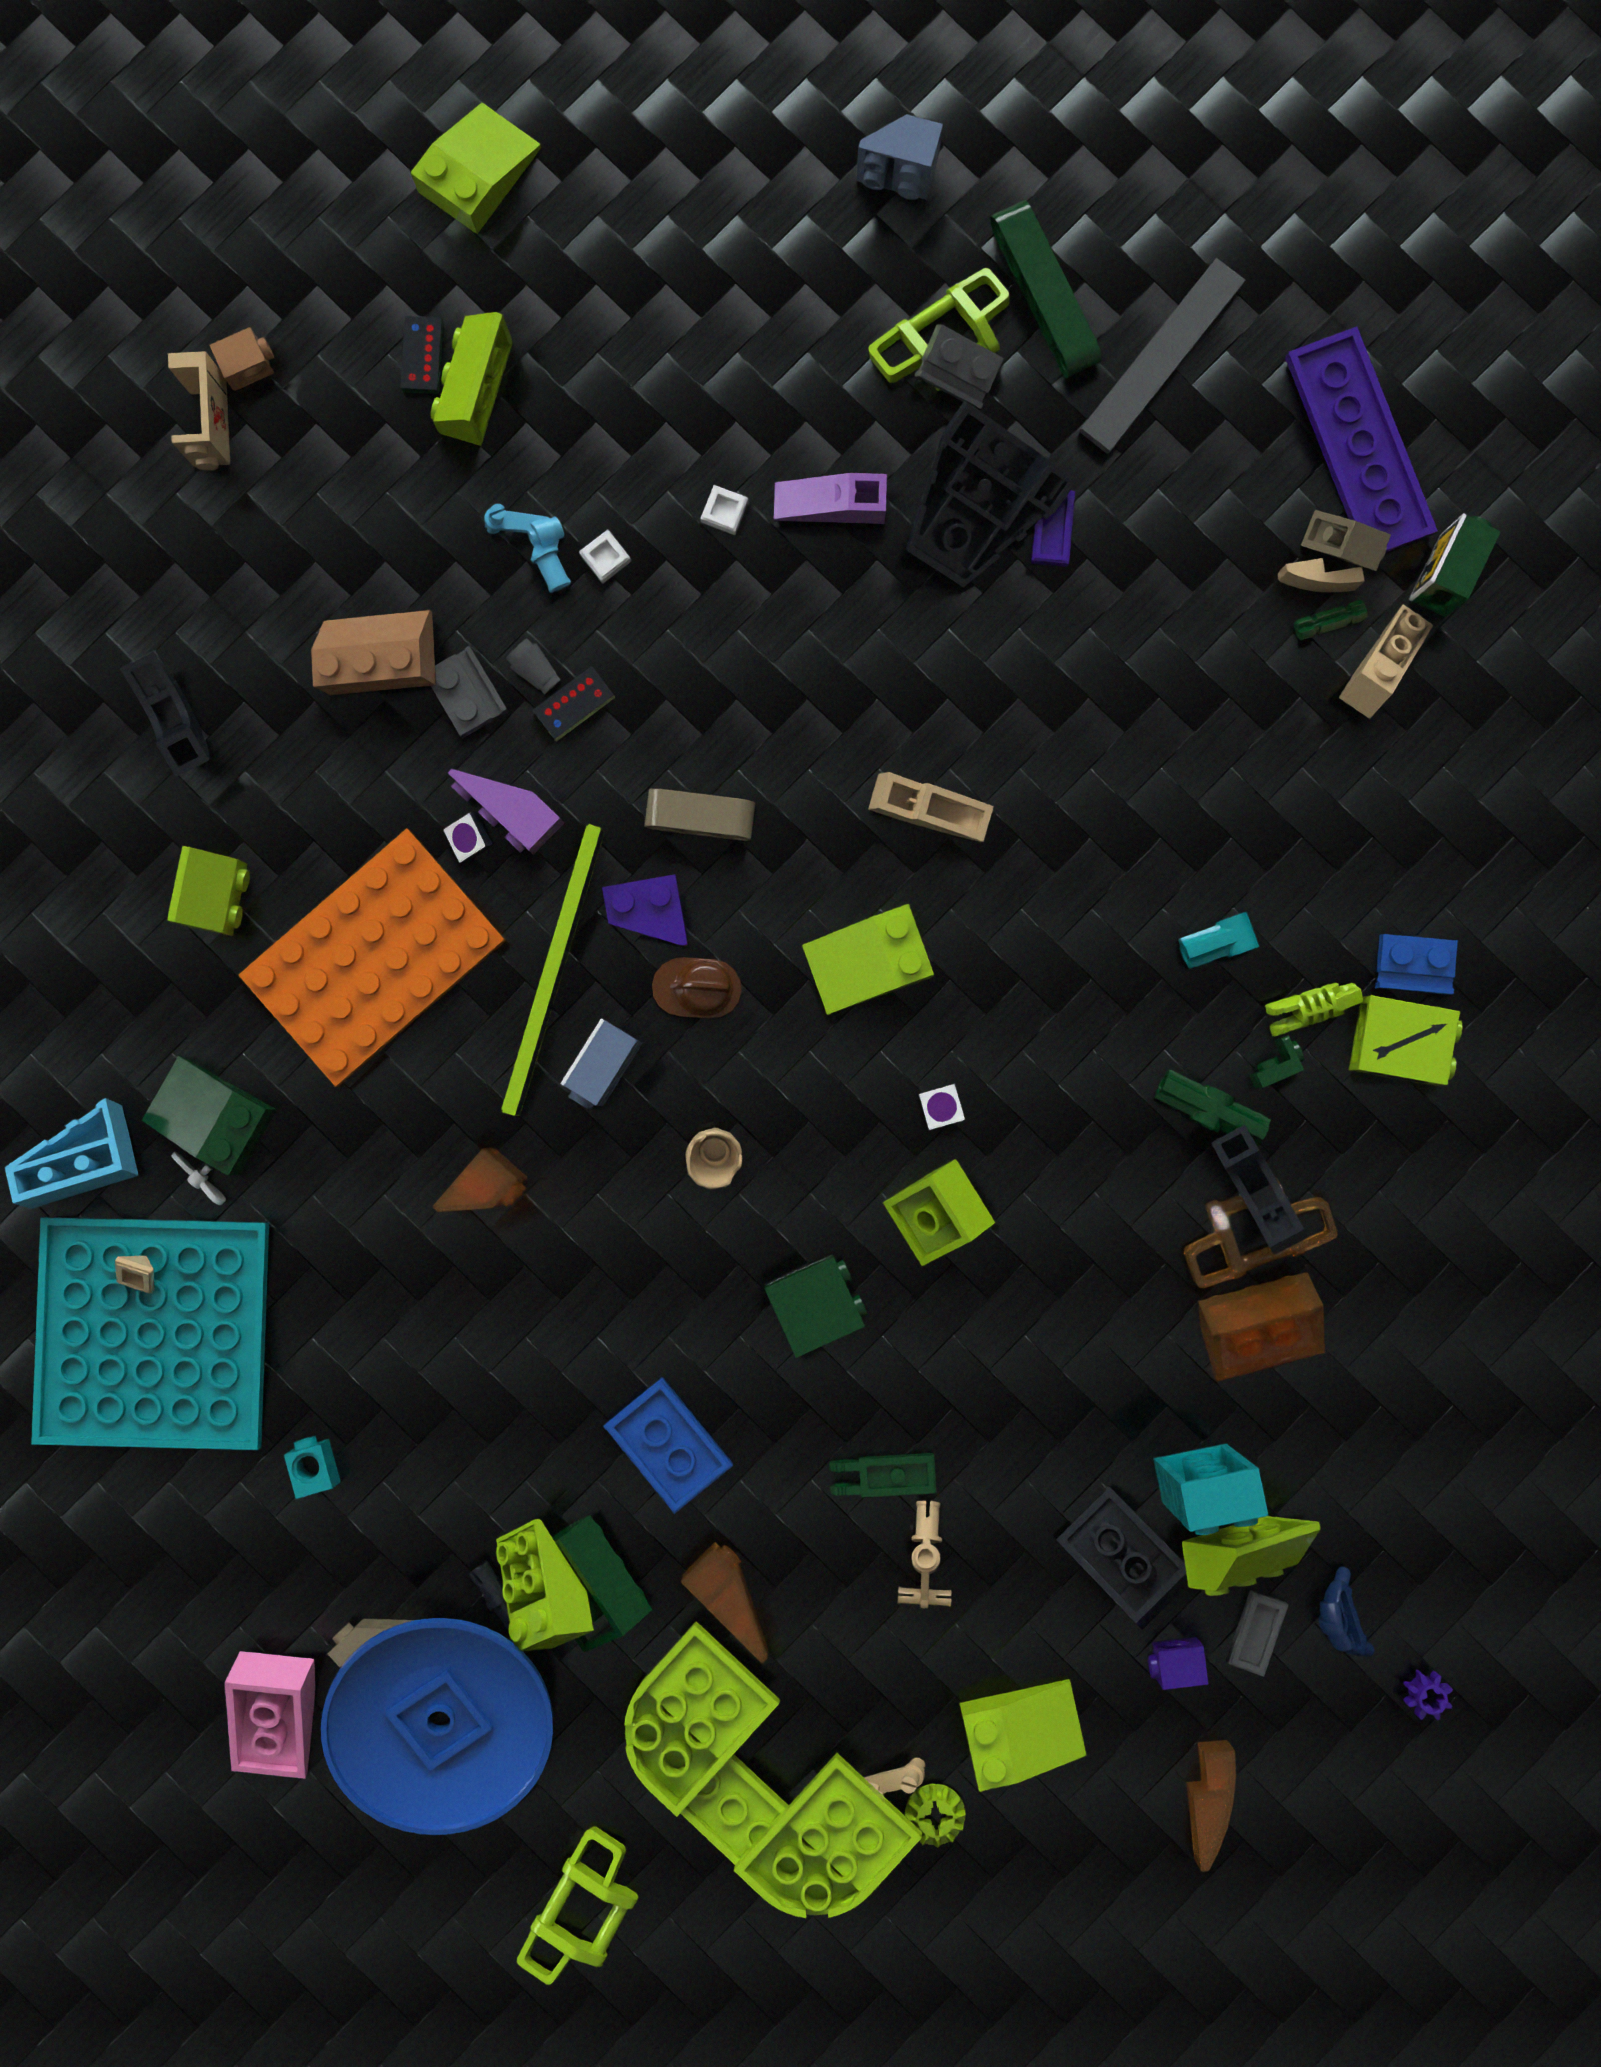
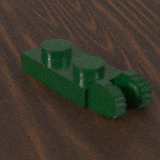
M934 1453L859 1457V1460L844 1459L829 1462V1471L835 1473L860 1472V1483L839 1482L831 1485V1494L834 1496L861 1495V1497L936 1493Z

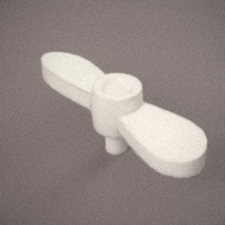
M176 1151L171 1155L190 1175L187 1180L193 1187L197 1189L201 1187L209 1199L218 1205H222L226 1201L225 1196L207 1181L209 1178L207 1174L212 1170L209 1165L206 1164L202 1169H195Z

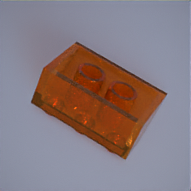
M1307 1272L1295 1276H1286L1280 1280L1257 1286H1249L1239 1291L1215 1295L1198 1301L1200 1326L1216 1381L1325 1353L1324 1306Z

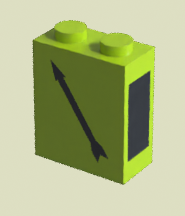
M1373 995L1363 997V1002L1359 1006L1349 1070L1434 1086L1448 1085V1080L1453 1078L1456 1070V1058L1453 1057L1454 1045L1458 1043L1462 1034L1463 1025L1462 1021H1459L1460 1011Z

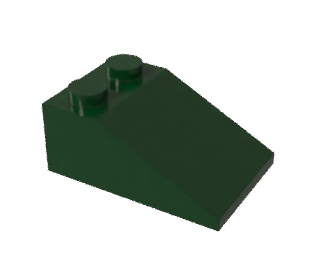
M178 1056L142 1121L197 1159L231 1176L242 1173L277 1109L188 1059Z

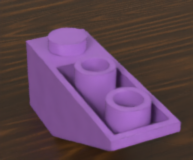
M845 473L775 482L774 521L884 524L887 474Z
M454 769L448 772L456 780L451 787L467 802L472 797L483 806L478 813L493 827L500 822L509 831L505 838L520 853L527 848L534 855L564 824L561 818L531 791Z

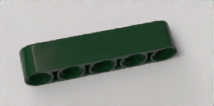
M1023 200L991 215L990 223L993 234L1064 377H1071L1100 363L1102 356L1097 340L1029 203Z

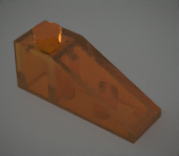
M714 1542L683 1573L681 1583L763 1663L768 1656V1647L742 1569L738 1566L741 1561L728 1546L724 1545L720 1548Z

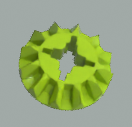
M928 1784L920 1787L910 1796L905 1808V1817L922 1832V1838L920 1839L922 1845L929 1844L938 1848L941 1844L953 1843L959 1832L963 1831L966 1816L964 1804L960 1796L950 1787L942 1784ZM933 1801H936L939 1812L946 1814V1817L940 1818L938 1829L934 1828L931 1819L924 1818L925 1815L931 1814Z

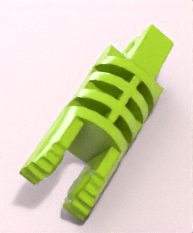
M1336 982L1303 992L1300 995L1296 994L1265 1005V1008L1269 1015L1274 1016L1291 1011L1293 1013L1291 1017L1270 1024L1272 1036H1279L1328 1020V1018L1345 1014V1009L1362 1003L1363 997L1361 989L1356 984L1349 983L1339 986Z

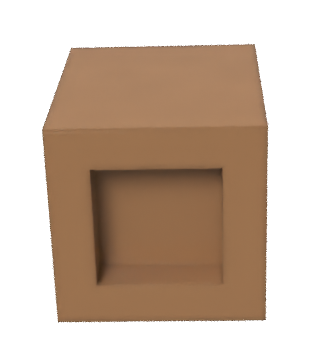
M251 327L210 344L224 379L234 391L274 374L269 360L274 358L272 350L265 337L258 339Z

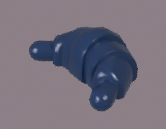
M1340 1567L1336 1571L1334 1581L1329 1584L1324 1594V1600L1320 1601L1319 1610L1321 1616L1318 1620L1320 1629L1323 1634L1328 1636L1329 1642L1336 1650L1356 1656L1371 1657L1375 1649L1370 1642H1367V1636L1363 1634L1357 1610L1353 1603L1352 1589L1349 1586L1351 1572L1347 1567Z

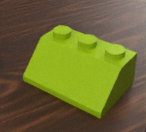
M492 312L465 316L462 328H456L452 340V349L455 350L452 361L445 364L442 372L441 382L444 387L441 397L434 399L431 408V419H433L439 434L482 445L513 343L503 314Z
M1265 1516L1258 1518V1523L1252 1526L1235 1527L1232 1525L1219 1529L1216 1533L1182 1541L1188 1587L1205 1590V1594L1209 1596L1227 1594L1229 1592L1228 1587L1250 1586L1256 1584V1578L1261 1576H1280L1283 1574V1569L1297 1565L1320 1531V1523L1317 1521Z

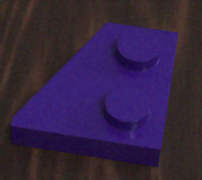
M675 874L602 887L609 925L671 942L682 947L688 946Z

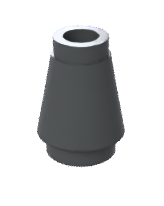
M528 639L521 642L506 657L507 661L511 664V670L544 694H547L561 680L556 675V672L538 644H532Z

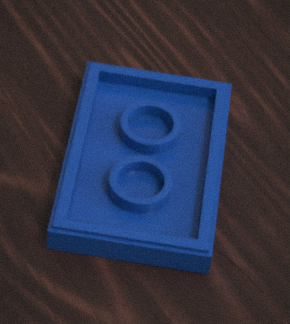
M663 1377L604 1424V1428L674 1514L733 1466L731 1460Z

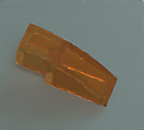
M1228 1740L1197 1743L1201 1781L1186 1782L1194 1859L1201 1871L1210 1870L1222 1845L1233 1807L1236 1781L1235 1750Z

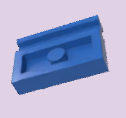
M1390 934L1379 935L1378 978L1375 989L1443 995L1454 994L1452 986L1453 978H1455L1458 940Z

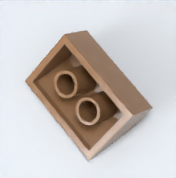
M430 610L327 620L323 622L311 649L313 687L329 695L436 685L432 611Z

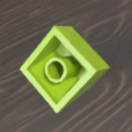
M182 846L167 921L189 928L233 936L234 928H238L242 920V907L239 906L241 893L247 890L250 880V872L246 870L247 863L235 858Z
M956 1159L934 1170L883 1202L921 1266L971 1242L995 1224V1221Z

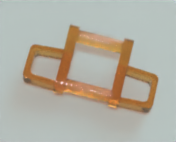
M1238 1195L1220 1203L1214 1200L1205 1204L1216 1232L1187 1245L1184 1249V1254L1194 1282L1200 1288H1206L1233 1278L1243 1277L1248 1270L1290 1254L1294 1257L1304 1254L1307 1250L1335 1239L1338 1233L1329 1204L1321 1197H1314L1293 1203L1291 1206L1296 1214L1320 1208L1325 1224L1322 1232L1310 1236L1275 1256L1271 1249L1266 1247L1241 1257L1232 1229L1226 1218L1228 1215L1248 1208L1242 1196ZM1220 1243L1228 1268L1201 1276L1196 1261L1197 1254Z

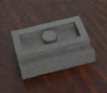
M936 325L921 359L923 362L920 369L916 371L914 376L962 402L966 401L976 409H981L985 394L989 392L1004 358L944 325Z
M470 646L466 647L459 654H454L435 665L436 685L431 687L462 739L492 722L499 715L509 712Z

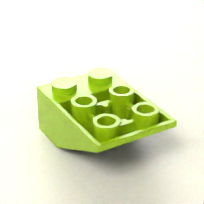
M534 1519L496 1539V1556L501 1566L503 1578L502 1593L507 1603L510 1621L509 1635L520 1651L526 1652L555 1648L594 1631L587 1591L540 1519Z

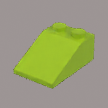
M480 103L431 144L411 171V176L421 195L478 234L542 147L540 143L484 103Z
M909 904L875 915L802 945L827 1015L932 978L934 975Z
M1070 1679L960 1703L979 1792L1017 1784L1086 1756Z

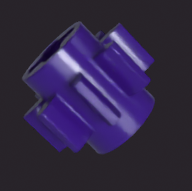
M1416 1670V1677L1411 1682L1404 1681L1403 1683L1409 1692V1696H1406L1403 1701L1409 1707L1416 1706L1414 1714L1420 1719H1423L1426 1713H1428L1437 1720H1440V1713L1445 1708L1452 1709L1453 1707L1448 1702L1447 1694H1450L1453 1689L1447 1683L1440 1684L1441 1676L1436 1671H1433L1427 1677L1419 1670ZM1429 1689H1431L1432 1691H1430V1692L1428 1693V1696H1429L1430 1699L1424 1701V1699L1427 1698V1692H1426V1691H1428Z

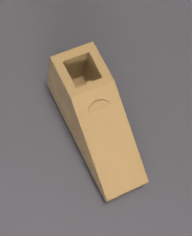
M1402 605L1357 668L1339 698L1370 719L1393 694L1433 625L1419 614Z

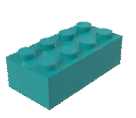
M1228 1444L1153 1458L1162 1503L1190 1532L1195 1531L1196 1535H1208L1218 1532L1221 1525L1234 1523L1235 1527H1247L1257 1524L1258 1518L1269 1516L1259 1468Z

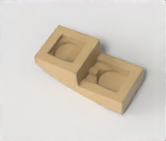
M1323 558L1289 563L1278 573L1280 582L1316 592L1355 591L1365 581L1362 567L1325 573Z

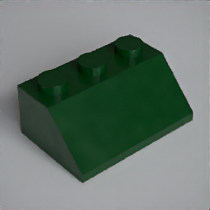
M591 1515L570 1524L552 1537L587 1591L594 1631L575 1638L583 1653L624 1636L653 1610L647 1602L644 1592L635 1584L626 1570L623 1560L614 1552L604 1537L602 1528L595 1523Z

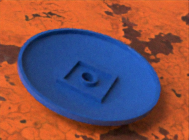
M429 1618L399 1624L382 1631L361 1645L345 1661L332 1681L326 1696L321 1720V1742L324 1757L335 1782L350 1801L364 1813L383 1824L402 1831L426 1835H447L479 1828L498 1819L514 1808L530 1792L542 1774L549 1757L553 1736L551 1699L541 1674L523 1651H520L519 1647L487 1627L468 1621L448 1618ZM434 1712H444L449 1716L450 1720L444 1725H437L430 1720L429 1716Z

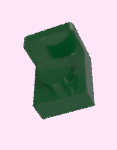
M1289 1036L1275 1040L1283 1061L1280 1062L1278 1056L1257 1064L1259 1072L1249 1075L1255 1089L1264 1088L1304 1070L1301 1064L1304 1061V1055L1297 1041H1291Z

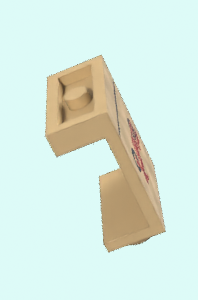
M206 351L168 353V367L190 394H200L202 434L171 435L172 444L197 469L216 470L218 465H230L227 381L224 379L221 370Z

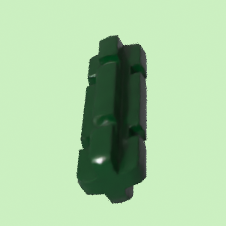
M1358 600L1348 603L1346 608L1342 605L1316 613L1312 618L1307 616L1298 619L1294 623V630L1299 640L1308 639L1316 635V633L1320 635L1346 627L1349 622L1355 624L1364 621L1368 617V611L1364 601Z

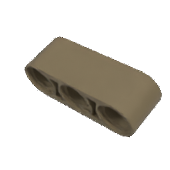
M649 789L644 827L666 832L749 841L752 836L756 803L739 798L666 789Z

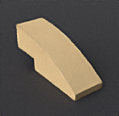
M886 772L878 774L868 809L936 831L984 842L994 806L929 783L921 784Z

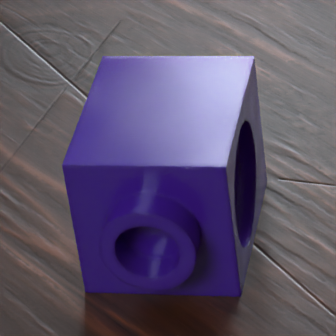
M1197 1637L1152 1642L1153 1654L1148 1655L1149 1672L1151 1678H1156L1163 1690L1208 1685L1204 1646Z

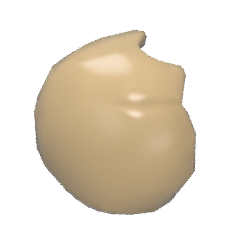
M712 1128L699 1132L692 1138L686 1150L685 1157L688 1175L697 1185L710 1190L728 1186L742 1165L740 1143L730 1132L722 1129Z

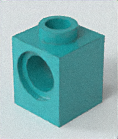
M316 1436L301 1439L293 1443L295 1449L284 1454L296 1499L333 1489L341 1482L329 1439L317 1442ZM306 1456L314 1457L318 1461L319 1472L317 1474H312L305 1469L304 1459Z

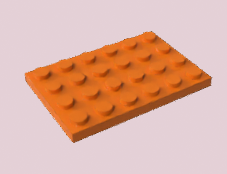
M406 828L239 974V977L333 1085L339 1087L506 940L413 833Z

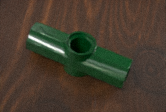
M1170 1069L1167 1070L1156 1090L1154 1098L1159 1100V1102H1163L1169 1107L1189 1115L1190 1120L1214 1132L1219 1133L1221 1131L1228 1134L1245 1125L1255 1143L1259 1146L1269 1130L1271 1119L1235 1102L1236 1099L1217 1088L1209 1085L1203 1086Z

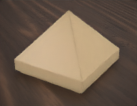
M118 1256L116 1258L117 1283L149 1294L153 1293L155 1290L154 1268L147 1256Z

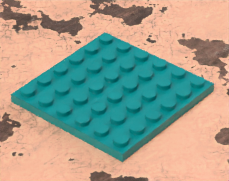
M66 1217L40 1218L31 1444L232 1450L260 1449L262 1443L269 1223ZM118 1256L148 1257L154 1268L155 1290L152 1294L116 1282L115 1260Z

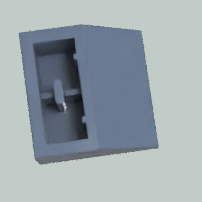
M906 114L861 139L858 147L857 181L862 182L866 187L873 190L885 188L896 191L906 199L915 200L921 198L927 200L939 157L943 124Z

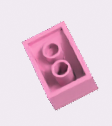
M239 1652L225 1681L231 1771L306 1778L316 1690L314 1659Z

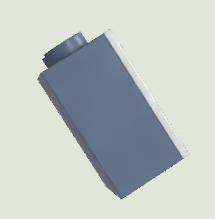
M600 1019L560 1084L572 1090L568 1097L580 1105L591 1109L593 1105L604 1106L643 1043L611 1023Z

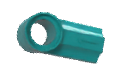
M1247 912L1215 923L1216 926L1178 939L1181 954L1188 968L1199 967L1224 956L1229 958L1260 947Z

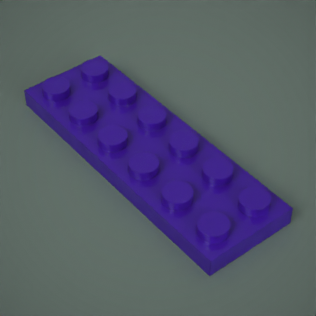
M1356 326L1289 351L1285 359L1348 519L1391 534L1387 543L1386 553L1434 535L1438 531L1358 327Z

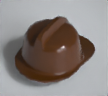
M683 957L671 959L661 965L654 975L652 990L653 997L659 1007L669 1014L681 1017L717 1018L731 1012L737 1005L741 995V983L735 970L725 962L715 959Z

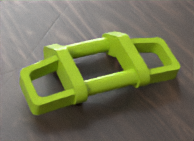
M984 268L962 282L955 284L946 290L947 295L910 320L903 319L869 346L870 359L888 382H897L920 368L923 362L921 359L928 345L917 332L953 308L958 311L974 331L979 341L977 344L993 353L1000 350L999 343L988 321L1009 305V292L990 269ZM987 284L996 293L998 298L980 311L967 294L979 286ZM901 339L914 356L896 367H890L880 354Z
M593 1826L585 1832L572 1857L566 1860L562 1868L564 1873L543 1913L537 1915L533 1921L531 1932L517 1957L519 1966L545 1984H552L560 1976L571 1959L595 1967H601L608 1956L606 1950L628 1909H633L639 1898L628 1887L614 1883L626 1853V1848L622 1843L598 1827ZM591 1839L597 1841L613 1853V1860L605 1878L580 1862ZM575 1883H578L601 1900L614 1904L593 1943L578 1939L555 1923ZM538 1937H541L564 1953V1956L553 1971L547 1970L530 1956Z

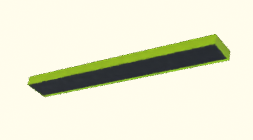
M589 824L584 832L501 1109L503 1110L502 1112L510 1115L520 1116L605 834L601 827Z

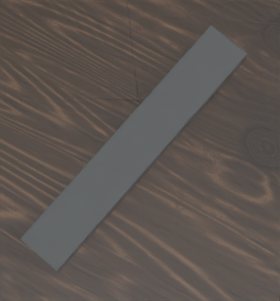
M1216 258L1081 427L1079 433L1109 454L1243 286L1245 279Z

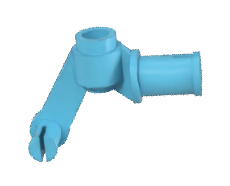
M494 504L487 510L484 522L485 528H488L487 532L490 534H497L500 530L528 534L529 540L534 546L531 561L533 564L537 563L550 593L563 589L571 583L557 556L559 552L557 548L559 539L564 537V531L556 516L549 518L503 510L505 507L501 504Z

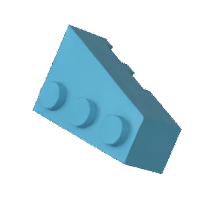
M104 1098L96 1104L95 1109L79 1120L74 1119L65 1125L66 1129L53 1138L42 1141L7 1165L5 1171L13 1204L33 1209L139 1176L122 1105Z

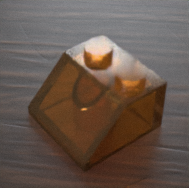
M484 1148L433 1205V1208L437 1212L512 1205L526 1189L522 1183L527 1176L495 1148Z

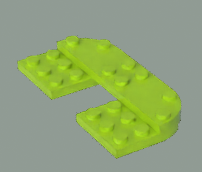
M696 1621L651 1672L647 1673L630 1701L624 1725L627 1744L625 1749L632 1769L641 1783L676 1817L679 1814L683 1815L735 1865L733 1871L775 1908L802 1918H806L807 1915L828 1914L829 1918L848 1912L871 1895L920 1841L922 1832L838 1753L831 1758L790 1805L781 1799L734 1754L779 1705L780 1699Z

